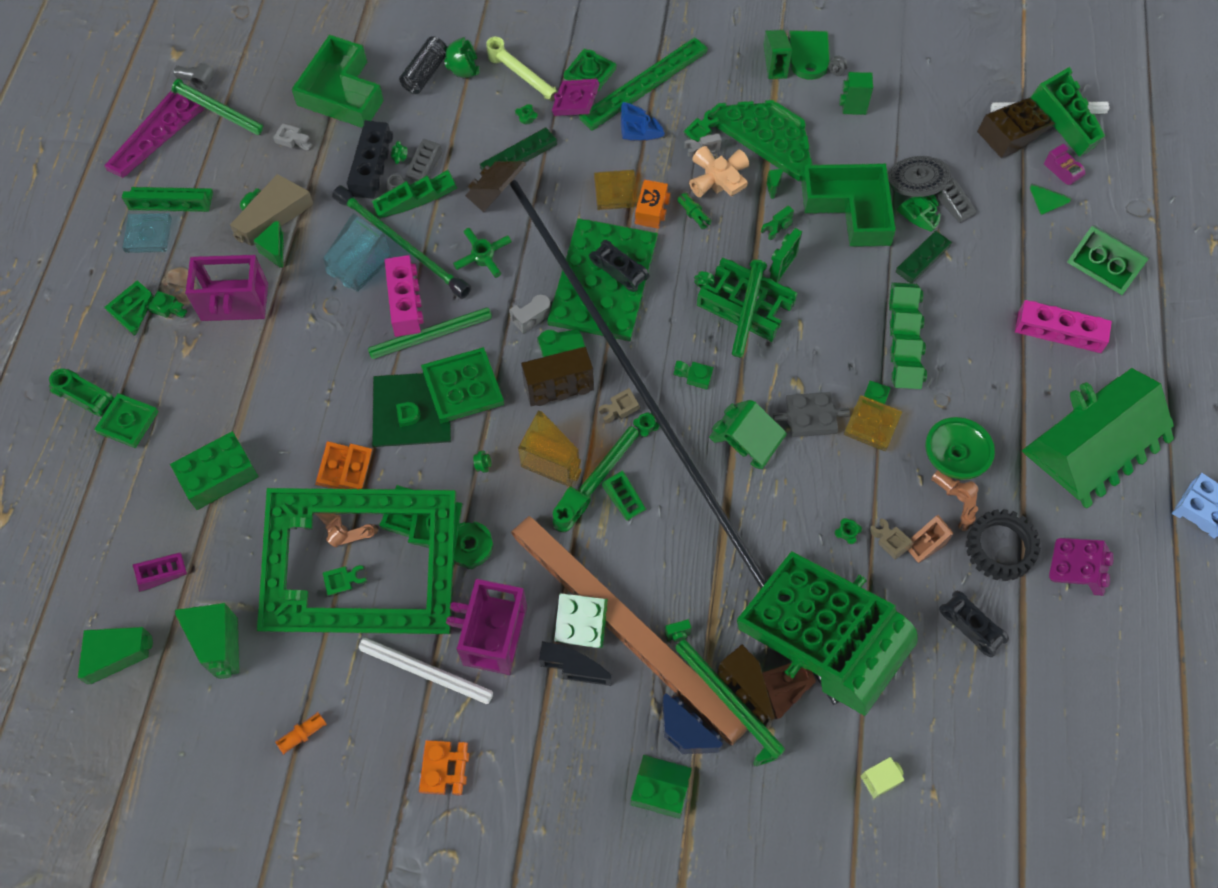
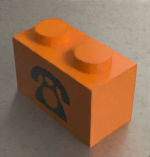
M644 179L635 210L636 225L659 229L660 222L665 221L667 209H664V207L669 205L671 193L668 192V184Z

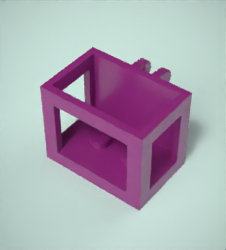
M256 255L190 257L185 294L201 321L265 319L269 283ZM249 264V279L212 281L204 265ZM195 275L202 289H194Z
M475 579L469 605L453 602L450 606L452 611L466 614L465 619L447 617L446 623L462 629L457 651L463 666L510 675L527 611L524 588ZM488 589L514 594L515 602L490 597Z

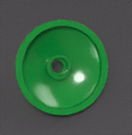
M950 417L937 422L930 429L925 441L926 454L932 465L944 475L955 479L968 480L981 476L989 469L995 456L994 443L989 433L978 423L962 417Z

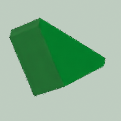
M275 221L253 241L261 255L279 268L284 267V233L279 221Z

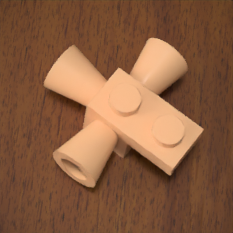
M707 146L701 147L694 154L693 162L705 169V175L689 181L691 190L697 197H702L710 188L716 193L725 190L732 197L747 187L748 181L738 172L749 167V160L742 150H737L727 161L722 156L715 159Z

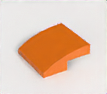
M327 441L315 485L332 489H362L372 449L351 443L348 447Z

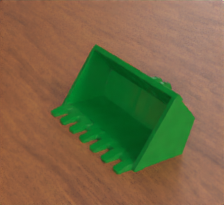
M1130 368L1120 377L1115 378L1096 394L1091 384L1087 382L1080 385V392L1079 390L1070 392L1069 397L1073 411L1021 450L1077 500H1080L1084 508H1089L1093 504L1090 496L1092 490H1095L1098 497H1103L1106 494L1103 482L1107 478L1112 486H1117L1120 483L1117 473L1120 468H1122L1125 475L1129 476L1133 473L1134 469L1131 459L1135 457L1138 464L1143 465L1147 461L1145 448L1149 447L1153 454H1157L1160 451L1158 442L1160 436L1168 444L1174 440L1171 430L1174 424L1170 417L1161 383L1133 368Z

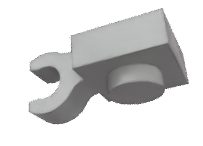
M282 124L273 137L276 144L290 148L297 144L303 150H309L312 146V143L307 142L309 136L302 134L300 128Z
M719 133L702 137L700 142L695 140L685 141V149L693 148L688 150V157H693L696 151L703 146H707L712 154L720 153L721 137Z

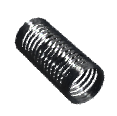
M435 36L428 37L399 77L400 84L405 90L412 94H419L446 57L447 45L443 40Z

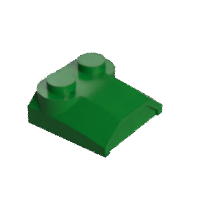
M579 329L563 332L545 330L537 337L542 357L585 347Z

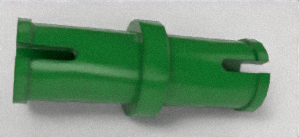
M688 193L681 194L686 201L680 196L677 201L687 211V216L693 218L701 229L707 228L703 220L710 225L711 219L702 211V206L699 203H695Z

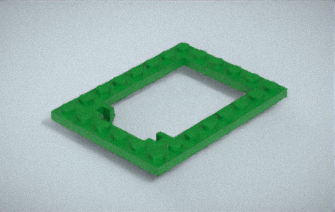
M267 488L257 631L451 634V626L446 623L447 617H452L450 606L453 593L456 491ZM313 513L430 515L426 609L308 608L309 591L286 590L290 529L304 528L312 530Z

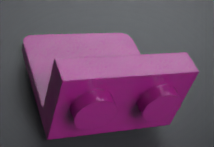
M1059 538L1055 542L1049 578L1052 582L1089 585L1094 595L1104 596L1105 587L1108 588L1110 584L1108 569L1109 566L1113 565V552H1110L1105 540Z

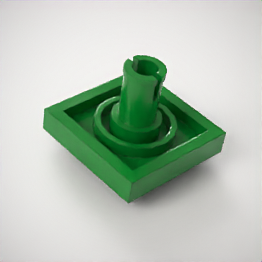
M584 48L564 72V79L567 81L597 79L600 84L598 93L617 69V63L596 54L593 50Z

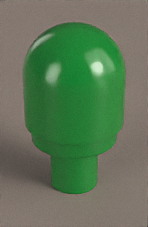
M256 188L253 192L247 193L240 201L242 211L261 192L260 189Z

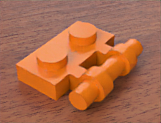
M425 740L419 786L420 793L445 795L446 786L453 785L452 794L462 795L463 786L466 785L467 779L464 776L466 762H469V753H467L468 743L459 742L457 752H451V742ZM449 762H456L454 775H448Z

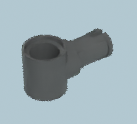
M200 63L198 67L185 68L176 66L174 68V76L177 79L189 80L196 88L201 90L207 89L215 74L214 69L205 63Z

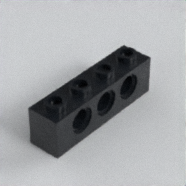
M364 121L346 183L353 197L374 199L376 191H379L380 175L384 174V161L388 159L389 155L388 146L393 141V132L390 131L389 124L386 122Z

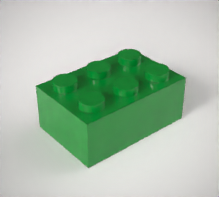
M233 431L170 464L188 500L196 510L259 477Z

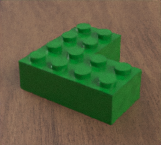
M329 34L291 89L296 105L363 128L364 121H371L384 102L379 84L358 78L367 64L364 46Z
M886 164L804 165L801 178L804 213H845L849 247L891 246L896 229Z

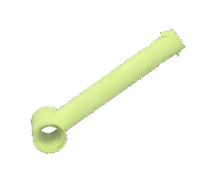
M491 37L488 39L487 53L490 62H502L544 95L545 99L554 100V94L558 93L555 87H551L504 50V41L501 38Z

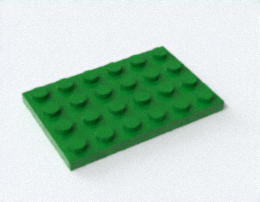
M578 218L566 260L615 339L631 342L646 281L644 280L638 286L636 292H631L619 281L612 278L611 275L594 265L589 258V254L592 251H596L601 246L603 240H608L636 263L645 267L649 273L658 233ZM562 270L547 320L548 325L569 330L579 329L580 332L603 336Z

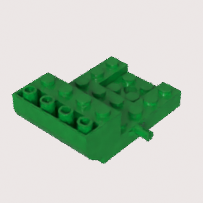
M792 551L737 618L740 631L792 660L791 665L785 670L788 676L794 678L800 668L812 671L821 677L822 692L864 716L867 715L916 646L918 637L914 625L905 616L896 611V605L862 588L867 581L864 576L861 578V575H858L852 583ZM782 595H789L791 599L789 601L782 602L779 600V597Z

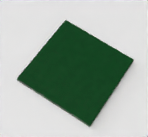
M423 373L373 376V447L451 442V421L440 424ZM415 403L419 407L421 414L419 421L413 425L400 427L396 404Z

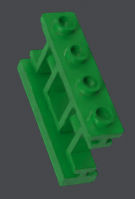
M722 258L715 271V276L721 278L716 288L705 284L704 289L701 288L697 297V306L738 325L744 302L738 300L737 297L742 289L747 291L752 269L744 268L733 260ZM762 276L758 291L759 298L755 304L749 331L772 342L782 320L774 316L780 307L790 311L796 303L798 293L790 287L774 282L771 278ZM730 278L739 281L736 287L727 283ZM722 290L731 294L728 300L719 296ZM767 295L777 299L774 305L765 301ZM759 309L769 312L766 318L757 315Z

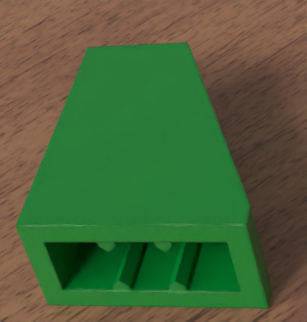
M785 30L765 31L763 45L768 79H787L792 48Z
M143 627L84 630L78 679L86 684H93L148 658L149 649H152L153 646L152 635Z

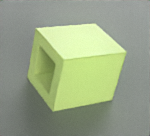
M891 757L864 771L860 776L873 799L897 787L905 780L901 766L894 762Z

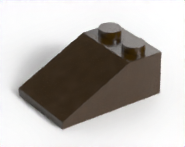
M524 161L495 162L491 167L486 165L479 173L482 177L479 180L474 179L467 186L469 192L465 196L484 213L526 166V163Z

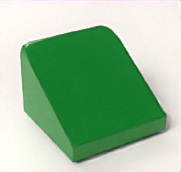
M783 169L769 170L766 184L771 199H774L782 180Z
M763 748L756 756L753 764L757 767L776 761L778 758L775 759Z

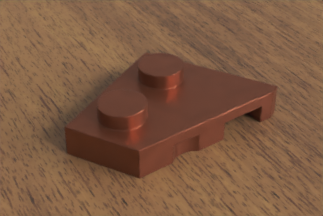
M790 663L762 672L776 720L780 719L816 682L812 671L800 668L795 677L791 678L785 673V670L791 665Z

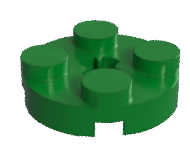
M479 522L459 523L456 547L454 549V563L456 565L471 570L489 559L494 546L491 533L486 526ZM474 540V547L466 549L464 542Z

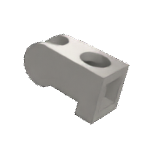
M537 295L529 304L521 309L517 305L510 309L511 321L523 334L549 317L550 300L545 295Z

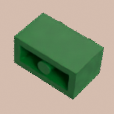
M848 72L847 80H843L842 92L844 93L840 94L839 106H842L843 114H867L873 91V73Z

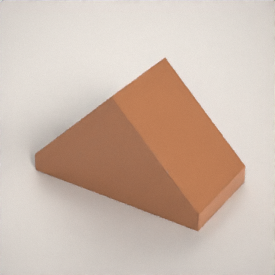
M936 515L910 538L913 541V546L908 551L920 563L946 546L954 533L940 516Z

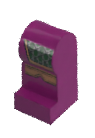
M1063 143L1049 152L1044 165L1065 184L1071 185L1085 176V169L1081 163L1076 162L1067 153L1069 148Z

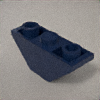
M665 693L662 700L664 738L682 754L719 753L723 746L720 735L712 729L708 731L702 725L703 721L694 712L688 713L683 708L684 704L679 698L674 695L671 697Z

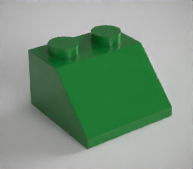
M643 755L630 805L680 819L692 768Z

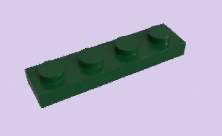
M545 127L479 163L480 169L483 170L486 165L491 167L495 162L524 161L526 163L556 146L557 139Z

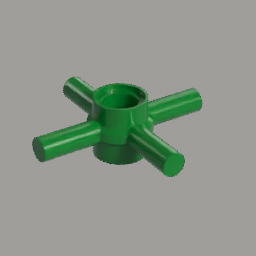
M471 228L465 229L464 234L472 244L471 254L454 262L455 269L459 270L475 261L479 266H487L495 278L501 276V271L493 261L494 251L512 243L510 237L507 235L490 244L486 239H478Z

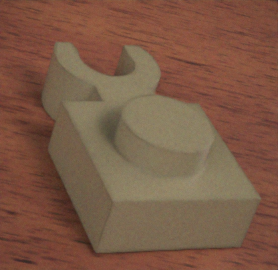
M630 388L611 397L612 404H605L598 408L600 414L609 412L607 416L603 417L605 423L612 422L618 414L623 419L641 409Z
M882 518L879 525L883 529L879 530L875 526H871V534L876 538H880L879 545L894 559H897L913 546V541L900 529L895 527L890 530L888 522Z

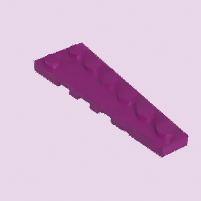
M171 90L104 165L106 170L124 178L197 114L201 113L205 107L178 93L174 94Z

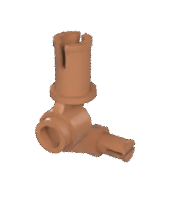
M937 470L932 476L931 481L947 491L946 494L948 496H957L960 501L964 502L961 522L958 527L959 529L962 527L961 530L966 531L969 525L973 524L976 519L975 514L978 511L976 506L978 486L971 481L960 483L959 480L955 481Z
M313 513L326 525L325 528L328 530L326 540L333 547L363 538H371L378 532V526L375 527V524H366L363 527L348 531L342 525L340 515Z

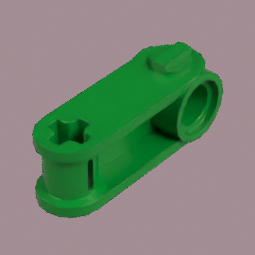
M57 369L49 377V391L60 398L63 397L98 417L103 415V410L114 400V397L107 391L79 377L77 373L70 369Z

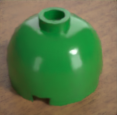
M462 37L453 41L447 47L444 63L446 68L451 70L455 76L471 78L479 74V65L475 66L474 61L478 58L469 39L465 40L466 37Z

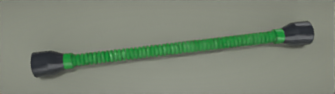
M342 185L335 188L332 194L334 200L341 205L354 209L418 259V261L422 262V264L443 279L457 297L464 299L471 291V285L463 279L448 274L426 255L360 205L347 188Z

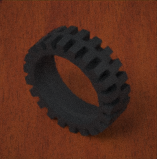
M999 509L980 516L972 525L966 541V547H968L966 551L967 556H971L970 562L977 564L976 569L979 572L981 570L985 571L983 575L986 577L993 575L994 580H999L1000 578H1002V581H1008L1010 578L1015 580L1019 576L1021 577L1026 574L1037 561L1041 547H1039L1041 544L1040 538H1036L1038 536L1037 530L1032 531L1034 525L1031 522L1027 524L1024 522L1026 518L1023 515L1018 518L1017 512L1012 511L1011 514H1008V510L1003 509L999 512ZM1000 525L1016 532L1024 542L1025 554L1023 559L1015 565H1003L989 558L982 549L980 542L981 534L986 528Z

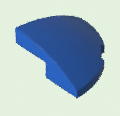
M622 102V139L651 140L664 136L665 133L662 126L654 117L651 120L645 114V110Z

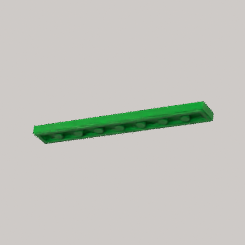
M696 37L692 38L593 105L589 114H580L579 120L593 131L621 112L622 102L634 103L706 54L708 48Z

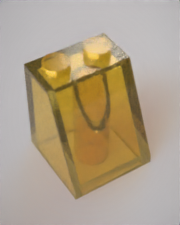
M538 410L518 447L521 467L570 487L573 481L579 479L582 470L579 467L581 459H579L578 448L542 411Z

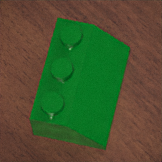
M1093 225L1067 263L1123 295L1150 257Z

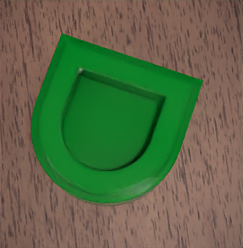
M415 403L396 404L400 427L413 425L419 421L421 414L419 407Z

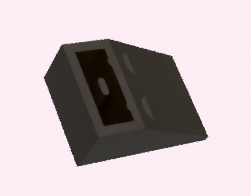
M1029 97L986 114L977 132L1000 158H1004L1025 147L1053 127L1055 123Z
M741 644L720 662L717 675L769 730L775 717L760 663Z

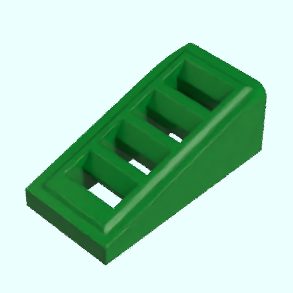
M623 470L601 484L626 521L646 510ZM618 482L622 484L620 487L616 489L612 487ZM624 489L627 491V493L618 497L617 493ZM630 496L632 500L623 505L621 501ZM633 504L637 505V508L630 512L626 510V508Z

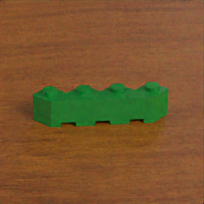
M891 282L889 310L892 311L889 323L890 336L893 339L890 354L891 362L894 365L893 372L891 373V382L895 388L922 389L923 382L927 380V370L921 363V355H925L926 343L919 336L920 329L924 328L925 322L924 316L918 310L919 303L923 301V290H921L918 284Z

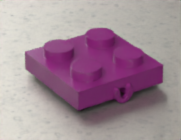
M598 80L562 81L559 92L554 94L555 102L552 108L554 116L589 114L600 85Z

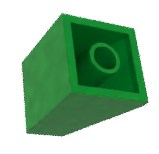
M225 603L175 610V615L200 664L218 679H227L232 674H239L238 617Z

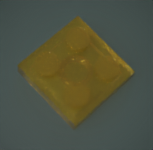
M634 170L594 172L597 210L637 207L638 199Z
M860 395L844 435L886 452L902 411Z

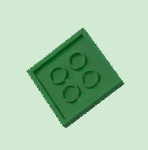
M484 347L421 365L440 424L504 405V399Z

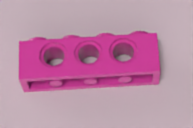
M410 255L384 259L391 324L395 337L421 333L420 324H423L424 321L422 311H418V308L422 307L420 295H416V292L420 291L418 279H414V276L418 275L416 263H411Z
M1025 300L1018 312L1015 332L1102 353L1109 343L1112 321L1102 317L1082 314L1077 311L1061 309L1057 306H1048L1036 301Z

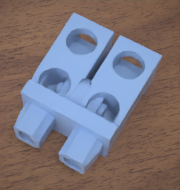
M1201 473L1191 481L1171 514L1178 518L1185 517L1215 539L1218 536V483Z

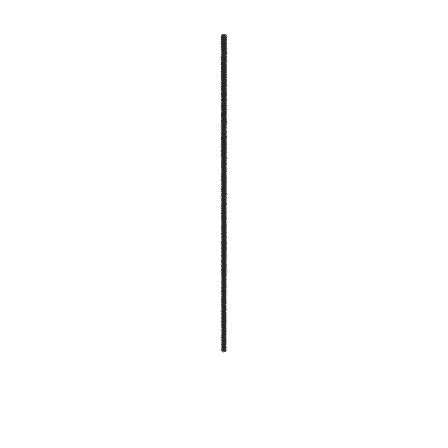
M517 180L511 181L510 186L757 584L762 588L767 582L766 578ZM813 673L817 678L818 682L820 683V685L822 686L821 677ZM827 695L833 705L839 702Z

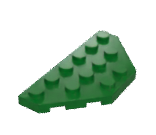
M765 100V103L754 104V101L738 102L737 105L718 103L711 109L712 116L709 120H713L716 116L719 117V123L715 126L716 128L777 168L783 169V172L797 181H801L804 165H812L808 137L805 131V120L776 101Z

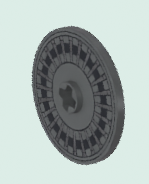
M913 156L900 160L891 167L888 173V181L891 188L902 195L923 197L938 193L948 185L951 178L948 165L940 159L930 156Z

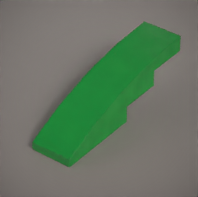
M446 170L432 179L427 175L411 185L406 181L374 199L372 203L378 217L383 218L425 205L458 189L451 172Z

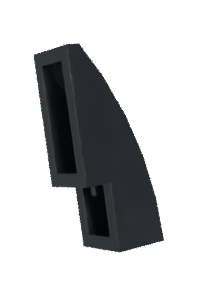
M542 641L539 657L540 667L561 669L563 680L611 686L612 675L588 656L559 644Z

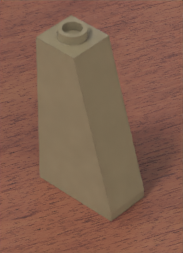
M277 174L230 224L234 238L241 243L245 242L250 246L254 245L253 240L273 222L279 221L280 225L283 226L314 204L310 192Z

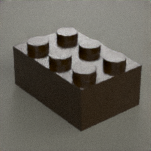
M586 346L521 363L524 386L530 406H543L554 400H565L570 396L577 394L585 395L594 390L593 366Z

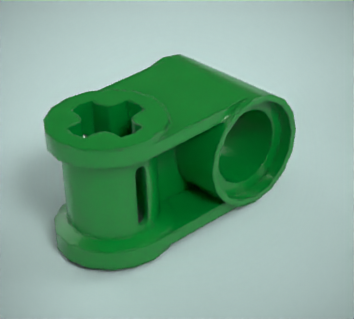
M570 486L553 510L554 529L558 532H568L572 529L578 518L586 511L591 498Z

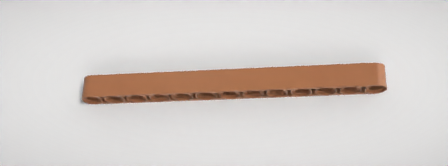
M528 516L511 531L517 542L571 594L608 599L605 626L717 732L723 740L733 746L748 730L693 669L532 517Z

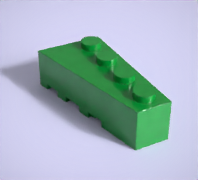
M1068 67L1042 82L1030 98L1055 123L1054 127L1075 153L1081 157L1094 149L1105 137V134L1095 115L1090 113L1088 109L1089 103L1086 98L1082 97L1079 91L1081 87L1077 81L1073 80L1071 76L1073 72Z

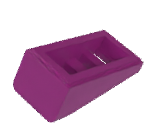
M181 552L132 564L139 592L187 574ZM176 562L178 570L173 571L171 563ZM166 565L168 572L163 573L162 567ZM157 569L158 575L154 576L152 570ZM144 573H148L147 578L143 577Z

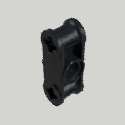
M603 240L601 246L589 254V258L594 265L611 275L612 278L619 281L631 292H636L638 286L650 277L645 267L636 263L608 240Z
M955 591L952 594V598L946 604H942L939 607L941 614L952 622L988 657H994L996 650L1002 644H1006L1009 641L1007 633L991 621L985 613L977 608L960 591ZM969 620H974L978 628H974Z

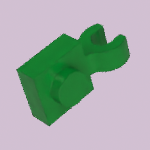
M789 205L773 216V220L763 224L761 233L771 231L768 239L773 240L779 231L787 229L792 224L794 210Z
M157 291L147 306L149 312L168 318L170 314L184 318L188 312L182 308L184 305L178 302L176 297Z
M676 361L673 375L688 378L686 384L707 390L714 367L692 362L690 367L685 362Z

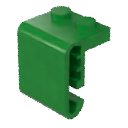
M753 400L736 404L732 403L725 409L724 417L712 427L713 432L709 438L714 443L727 441L742 457L749 454L753 458L750 463L753 467L763 469L787 433Z

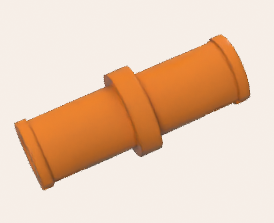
M316 712L315 715L302 724L298 725L297 723L294 725L292 731L276 740L275 743L284 755L303 741L305 743L308 741L310 735L327 724L319 712Z

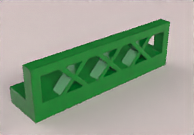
M131 187V191H123L122 199L128 210L209 212L213 190L212 188Z

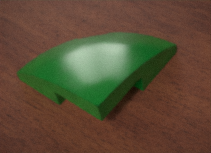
M934 194L923 197H911L896 209L907 220L927 231L932 232L940 221L941 214L936 216L939 204Z

